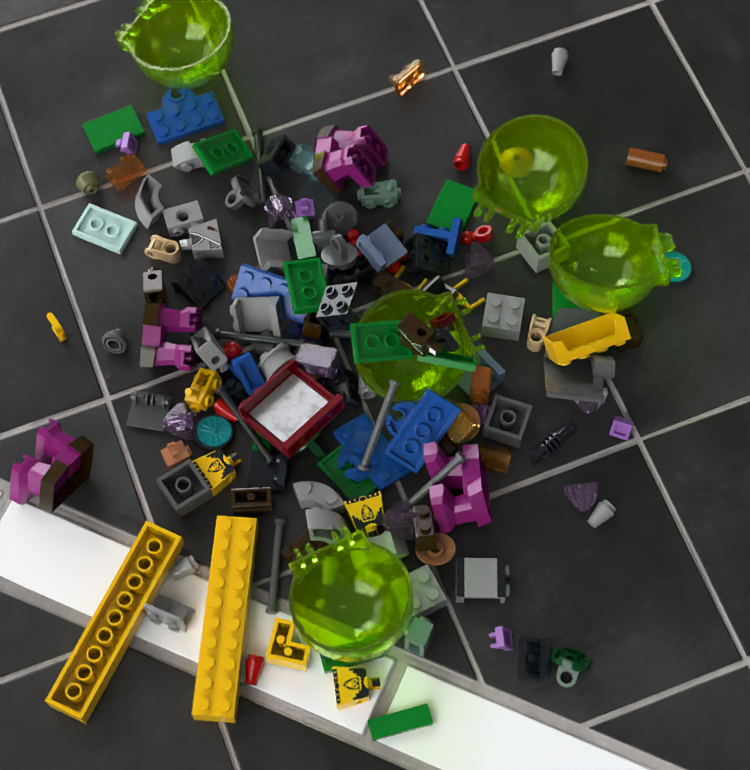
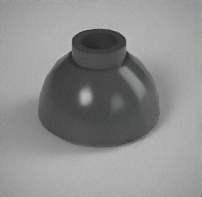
M115 329L104 334L102 345L111 353L121 354L126 351L128 340L122 329Z

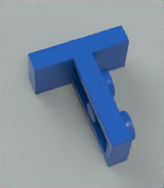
M454 217L451 232L444 227L432 229L430 225L421 224V226L414 227L413 233H420L448 242L446 254L451 258H456L464 223L461 218Z
M249 352L242 356L234 357L228 363L230 365L229 370L241 380L248 395H252L258 387H262L265 384Z

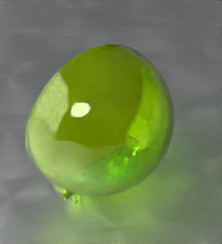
M142 0L141 4L143 7L137 6L135 8V12L138 14L131 24L123 23L121 25L122 30L125 32L120 30L115 32L121 50L131 53L136 65L149 79L173 89L197 88L216 78L228 63L235 41L234 24L227 7L220 0Z
M531 114L519 116L503 123L486 139L478 156V185L471 195L473 201L478 203L474 216L479 217L486 207L488 211L484 216L485 222H489L495 212L510 219L511 221L506 228V233L511 234L516 225L519 224L521 226L516 233V238L518 239L523 237L527 229L537 233L543 223L561 217L579 200L587 184L589 162L587 150L581 137L570 125L548 115Z
M611 214L583 215L562 224L553 233L549 242L548 264L555 285L566 299L576 306L591 312L615 313L629 309L644 300L655 286H668L671 278H677L683 273L679 259L666 258L665 252L673 251L675 245L672 242L673 238L670 233H659L657 224H640L631 219Z
M403 289L391 292L376 300L364 312L358 322L402 320L410 311L430 326L429 321L440 314L454 313L457 319L452 322L455 330L449 332L460 348L455 352L449 353L474 357L477 359L478 364L480 362L476 352L486 349L485 345L482 344L473 348L471 341L479 340L481 335L479 333L469 337L461 317L472 312L470 309H464L459 312L457 305L465 304L467 302L466 297L455 301L451 291L440 295L416 289ZM413 355V359L355 364L363 382L373 393L385 399L390 386V379L401 383L400 387H397L392 403L406 400L417 403L427 388L443 397L459 383L465 370L417 361L418 355Z
M347 526L342 527V532L346 537L340 540L338 534L333 531L330 534L334 542L319 550L313 551L310 543L305 544L308 555L302 557L298 548L294 550L297 560L288 564L293 576L289 591V610L294 626L306 644L323 656L336 661L350 663L378 657L391 649L399 641L411 621L414 593L407 568L395 554L383 546L368 541L362 529L351 534Z

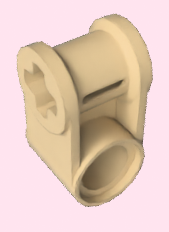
M158 235L151 236V242L148 248L144 250V253L150 258L159 259L171 264L178 263L182 258L176 241L162 238Z
M533 314L527 338V348L530 351L538 352L543 348L544 342L542 337L548 334L552 318L545 319Z

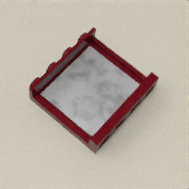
M293 358L290 362L285 363L275 375L270 376L268 381L262 387H258L248 399L243 400L238 407V411L242 420L290 459L345 409L344 398L340 394L334 396L297 366L296 359Z

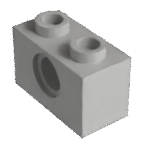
M198 200L162 210L170 237L181 236L189 232L188 229L190 227L204 223Z

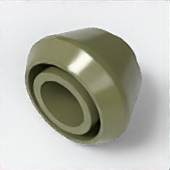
M86 171L80 174L76 180L77 188L85 194L96 193L100 187L98 173Z

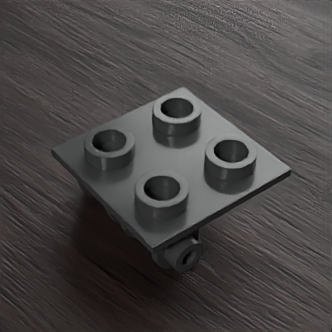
M137 390L132 392L130 397L132 404L126 426L164 432L172 396Z

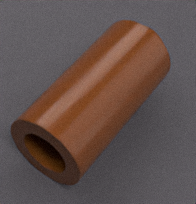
M631 147L626 161L628 166L662 172V169L666 170L668 159L665 158L664 154Z

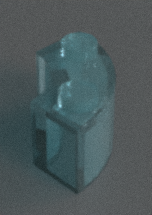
M305 143L296 145L297 147L287 165L299 174L304 172L311 176V180L319 182L312 174L314 150Z

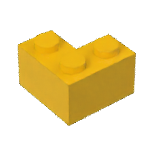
M275 618L265 657L269 664L307 672L312 649L309 645L294 642L297 631L295 621Z

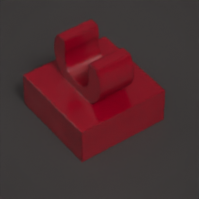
M442 313L430 320L429 323L431 328H446L447 326L449 331H454L455 327L452 322L457 319L454 313Z

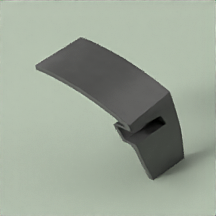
M559 308L547 335L600 317L601 309ZM545 348L543 362L547 397L605 403L603 394L604 378L615 377V360L612 354H601L596 351L591 353L588 358H577L572 360L571 364L561 366L549 359Z

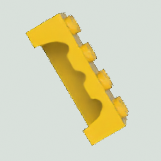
M611 312L542 338L549 359L558 365L566 366L571 364L574 359L588 358L593 352L601 353L607 351L610 346H621L626 343V340L631 339L625 317Z

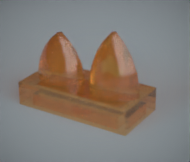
M415 59L411 64L404 65L403 71L399 74L388 76L397 94H404L425 75L422 62Z
M486 443L478 445L485 468L504 473L508 472L512 455L505 445L497 450L490 449Z

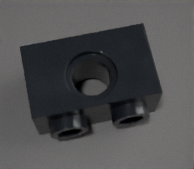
M285 134L272 139L257 166L268 177L281 173L297 146Z

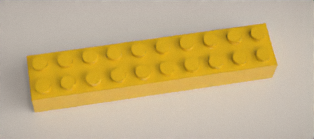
M217 515L192 708L194 720L236 723L259 529L257 518Z
M149 521L145 522L48 694L45 702L50 707L84 724L87 723L147 614L143 607L144 604L152 605L185 545L181 536Z

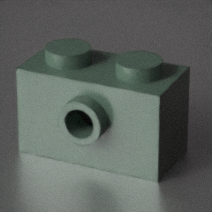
M414 616L411 625L408 624L404 634L406 636L405 650L424 657L433 636L434 624L429 619Z

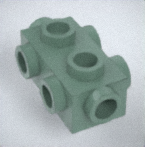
M394 179L375 182L371 187H361V190H357V199L361 201V206H365L368 209L375 208L376 205L391 208L394 204H398V199H401V188H397V181Z

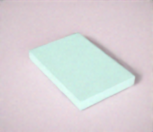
M89 203L72 230V234L121 255L138 224L133 220Z

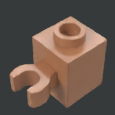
M182 440L176 443L173 441L167 444L166 448L160 450L169 470L174 469L188 459L191 460L190 456L193 455L189 446H184Z

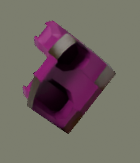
M336 124L322 127L315 142L312 174L332 195L342 193L344 181H350L351 178L362 188L371 187L375 183V167L387 165V146L370 125L360 126L355 131L340 130Z
M166 303L145 304L140 367L158 368L160 366L175 365L179 370H196L197 353L194 346L167 342V332L197 333L202 328L203 309L201 307H187L180 311L166 308Z
M50 418V426L48 428L40 426L37 431L35 458L24 454L23 458H25V461L18 464L15 462L11 468L9 499L17 504L24 505L35 494L39 497V508L53 512L90 477L94 444L83 435L75 439L64 433L61 424Z

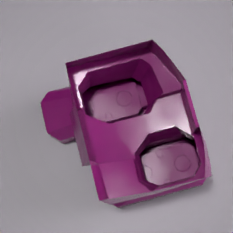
M437 442L423 444L425 463L432 479L456 456L447 457ZM478 444L463 445V454L467 460L464 463L461 462L437 485L429 486L431 506L441 534L451 532L457 524L477 521L478 527L491 523L487 474ZM448 489H463L464 494L454 497Z

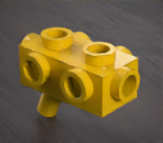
M200 367L191 387L185 390L186 396L184 401L189 405L190 410L199 413L200 410L206 411L208 406L211 407L213 405L215 391L222 386V378L217 370L212 371L210 368Z

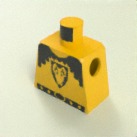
M216 450L192 461L211 489L213 497L236 478L233 467L242 462L236 452L225 457L221 450Z
M380 491L343 502L356 532L365 530L367 538L379 536L376 526L384 524Z
M332 667L337 710L370 701L369 691L381 689L380 677L367 678L366 668Z

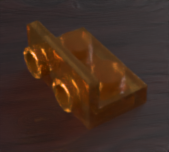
M134 153L130 156L124 155L119 160L120 164L117 167L112 165L105 172L107 175L104 179L106 181L109 180L119 193L147 171V168Z

